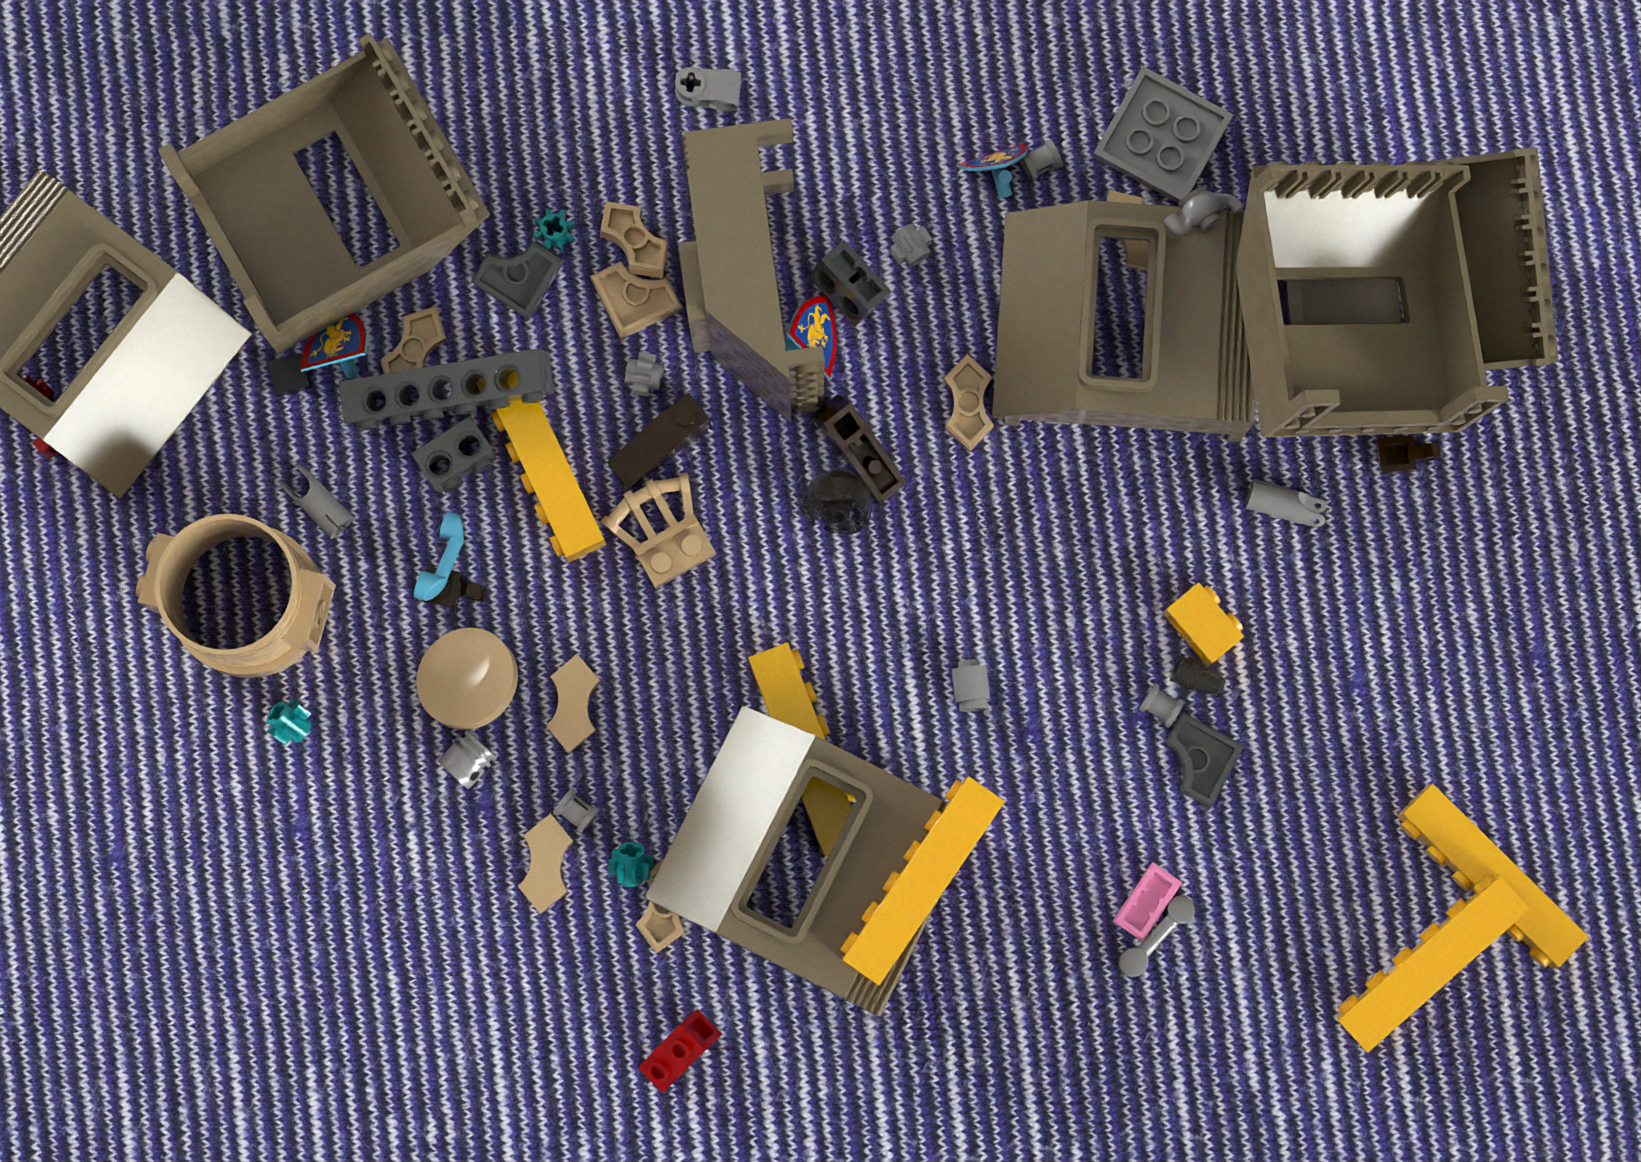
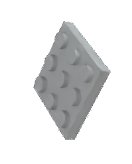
M1142 66L1092 157L1178 203L1192 191L1229 125L1233 114Z

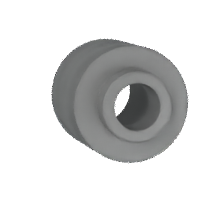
M978 659L959 661L958 668L951 670L955 704H959L960 712L988 709L987 700H990L987 666L979 665Z

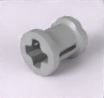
M1051 139L1045 141L1044 146L1026 154V156L1019 160L1024 173L1031 182L1037 180V176L1053 167L1060 168L1063 166L1062 158Z
M1154 683L1138 710L1142 712L1149 711L1163 720L1164 726L1169 728L1181 711L1185 701L1182 699L1175 700L1159 690L1160 685Z
M571 788L558 803L553 814L556 816L562 815L575 825L577 831L582 834L595 819L600 809L597 807L592 808L576 795L574 788Z

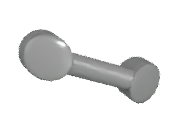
M1173 897L1165 908L1166 917L1138 948H1130L1120 954L1118 967L1125 976L1137 977L1143 974L1148 968V957L1177 925L1188 923L1193 919L1195 907L1188 897Z

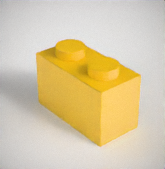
M1198 582L1162 614L1205 665L1209 667L1245 636L1241 633L1243 626L1232 613L1226 615L1218 606L1220 599L1209 586L1203 588Z

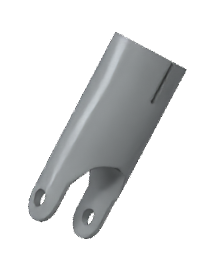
M296 463V467L309 481L310 489L307 495L304 497L298 496L282 480L279 481L280 485L331 539L337 537L346 529L345 527L351 524L354 517L304 466Z
M1258 479L1252 480L1246 498V509L1312 527H1321L1325 523V517L1320 514L1327 507L1323 499Z

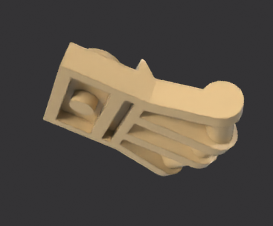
M688 472L680 473L679 477L655 481L650 479L646 481V486L632 493L630 490L623 494L624 498L608 517L605 515L600 521L601 525L635 552L655 589L716 555L713 546L694 515ZM682 491L685 519L680 522L676 521L661 493ZM651 498L654 499L669 528L657 535L640 507L642 503ZM631 510L648 540L642 543L638 542L619 526Z

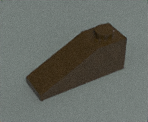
M687 393L657 416L607 463L625 487L630 490L711 429V421L691 394Z
M837 394L811 415L831 445L879 504L883 503L907 484L905 478L850 401Z

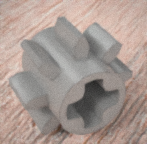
M908 224L891 236L894 245L890 247V253L898 265L906 261L909 267H913L931 254L928 246L932 244L931 241L933 239L924 226L916 230L913 224Z
M639 352L638 360L629 358L624 384L633 385L632 394L649 397L650 389L660 390L664 365L656 363L657 358L655 354Z

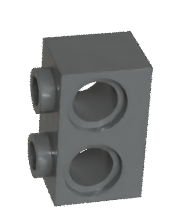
M845 240L824 256L808 276L855 327L874 312L891 293V290Z
M468 416L411 453L437 494L443 491L446 494L454 491L463 484L462 478L472 472L479 474L493 464L491 460L496 457L492 447L471 416ZM477 441L480 447L476 454L472 456L462 454V447L466 442ZM439 460L450 462L448 472L443 475H435L432 472L433 465Z

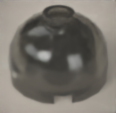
M838 469L823 472L810 482L803 495L800 508L802 515L811 524L814 525L815 520H818L821 523L828 524L824 530L845 535L857 534L861 532L863 525L868 526L873 502L870 489L861 478L848 469Z

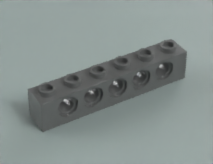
M538 348L339 382L344 423L357 426L358 431L377 429L378 422L389 421L390 425L411 423L410 417L421 415L423 420L439 419L444 417L443 412L455 410L458 415L477 412L476 406L489 405V409L510 407V401L522 399L523 404L538 403L544 401L543 395L554 394L549 352ZM516 371L519 380L517 385L510 389L508 377ZM480 377H483L485 388L477 395L475 383ZM449 382L452 392L449 398L444 400L442 388ZM414 388H417L419 393L418 400L415 404L411 405L409 394ZM384 394L386 398L385 406L378 410L376 406L377 398Z

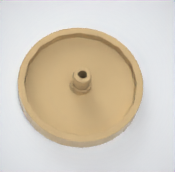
M479 628L457 629L436 640L424 654L416 677L418 697L426 712L441 724L457 730L476 729L495 720L508 707L517 688L518 668L515 657L509 647L493 633Z

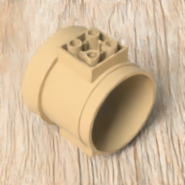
M217 514L191 523L175 537L157 533L155 541H150L146 551V561L149 562L145 576H140L136 586V596H139L138 603L152 612L159 613L167 627L179 638L183 646L205 665L229 676L258 678L269 676L288 668L304 656L307 651L318 652L336 584L325 574H321L311 556L285 533L247 516ZM236 537H258L280 545L290 566L292 588L288 606L278 624L267 635L244 647L223 650L201 646L189 631L182 609L184 584L195 562L214 545Z

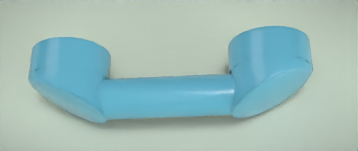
M449 511L446 513L440 528V538L449 542L435 574L426 571L420 573L414 589V598L429 601L436 597L446 586L448 577L464 544L463 524L459 514Z

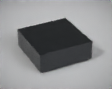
M302 353L267 362L277 397L311 388L307 371L301 372L300 370Z

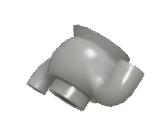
M1203 185L1187 194L1178 202L1177 205L1183 207L1181 216L1173 213L1164 220V223L1176 235L1185 234L1192 227L1199 226L1205 231L1220 221L1221 218L1218 213L1223 207L1230 208L1236 214L1243 210L1245 206L1235 196L1207 191V185Z

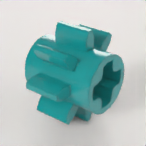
M549 208L546 209V216L542 220L539 218L534 220L536 226L541 229V231L533 234L535 241L544 239L543 245L548 249L558 247V250L562 253L563 245L567 241L570 243L575 242L574 236L568 232L576 227L574 220L565 222L566 213L563 209L559 214L551 213ZM557 225H559L561 233L554 232L553 235L550 236L548 228L555 229Z
M294 699L289 704L283 701L279 702L270 710L267 716V723L271 725L267 732L283 745H287L289 740L298 743L307 736L311 729V722L307 719L311 712Z
M628 842L620 845L618 850H612V859H609V875H617V883L625 887H636L642 884L644 879H650V871L653 870V855H644L643 846L638 843Z

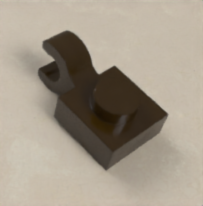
M1413 435L1378 438L1376 440L1380 475L1415 472L1417 470L1416 461H1436L1440 457L1439 443L1414 445Z
M427 567L426 572L435 574L437 568ZM451 570L444 589L429 601L421 600V602L458 608L459 598L484 602L486 588L481 584L462 583L464 574Z

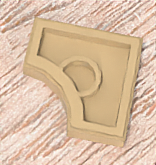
M618 262L590 276L620 340L683 310L668 277L656 280L642 279L629 273L622 262Z

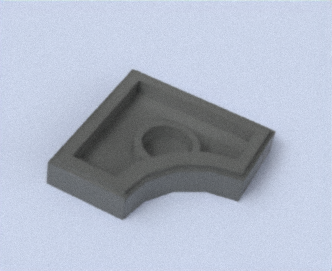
M538 241L532 242L524 252L516 256L503 257L496 253L488 252L471 283L525 318L530 319L537 310L565 259Z
M1184 712L1180 713L1164 743L1175 752L1181 763L1182 782L1178 792L1210 809L1241 754L1244 745Z

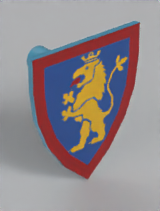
M1022 143L958 163L961 169L967 171L992 170L999 198H1005L1012 195L1009 184L1012 180V174L1005 167L1019 161L1029 151L1027 146Z
M815 296L804 301L796 309L786 334L790 339L784 340L785 349L789 351L823 346L825 359L824 375L830 378L837 351L834 314L827 296Z
M352 313L311 336L302 356L301 372L338 363L347 378L355 377L359 370L352 359L366 355L368 344L367 330L362 320L355 313Z

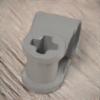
M688 67L682 69L677 74L675 79V96L682 105L712 108L719 111L738 110L741 87L740 72L731 69L714 70ZM688 82L694 83L693 92H687Z

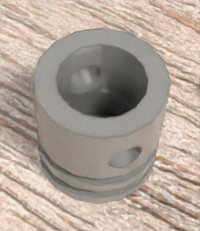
M466 730L464 732L466 736L464 738L460 736L457 739L460 741L458 745L454 743L438 762L469 790L485 772L483 768L485 766L489 768L491 766L489 762L491 760L495 761L497 757Z

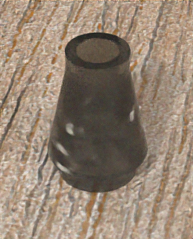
M1181 655L1172 669L1170 681L1176 683V687L1179 689L1218 697L1224 688L1226 678L1216 674L1193 656L1187 658Z

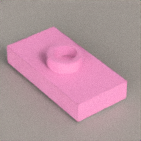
M1152 862L1112 922L1143 942L1183 882Z

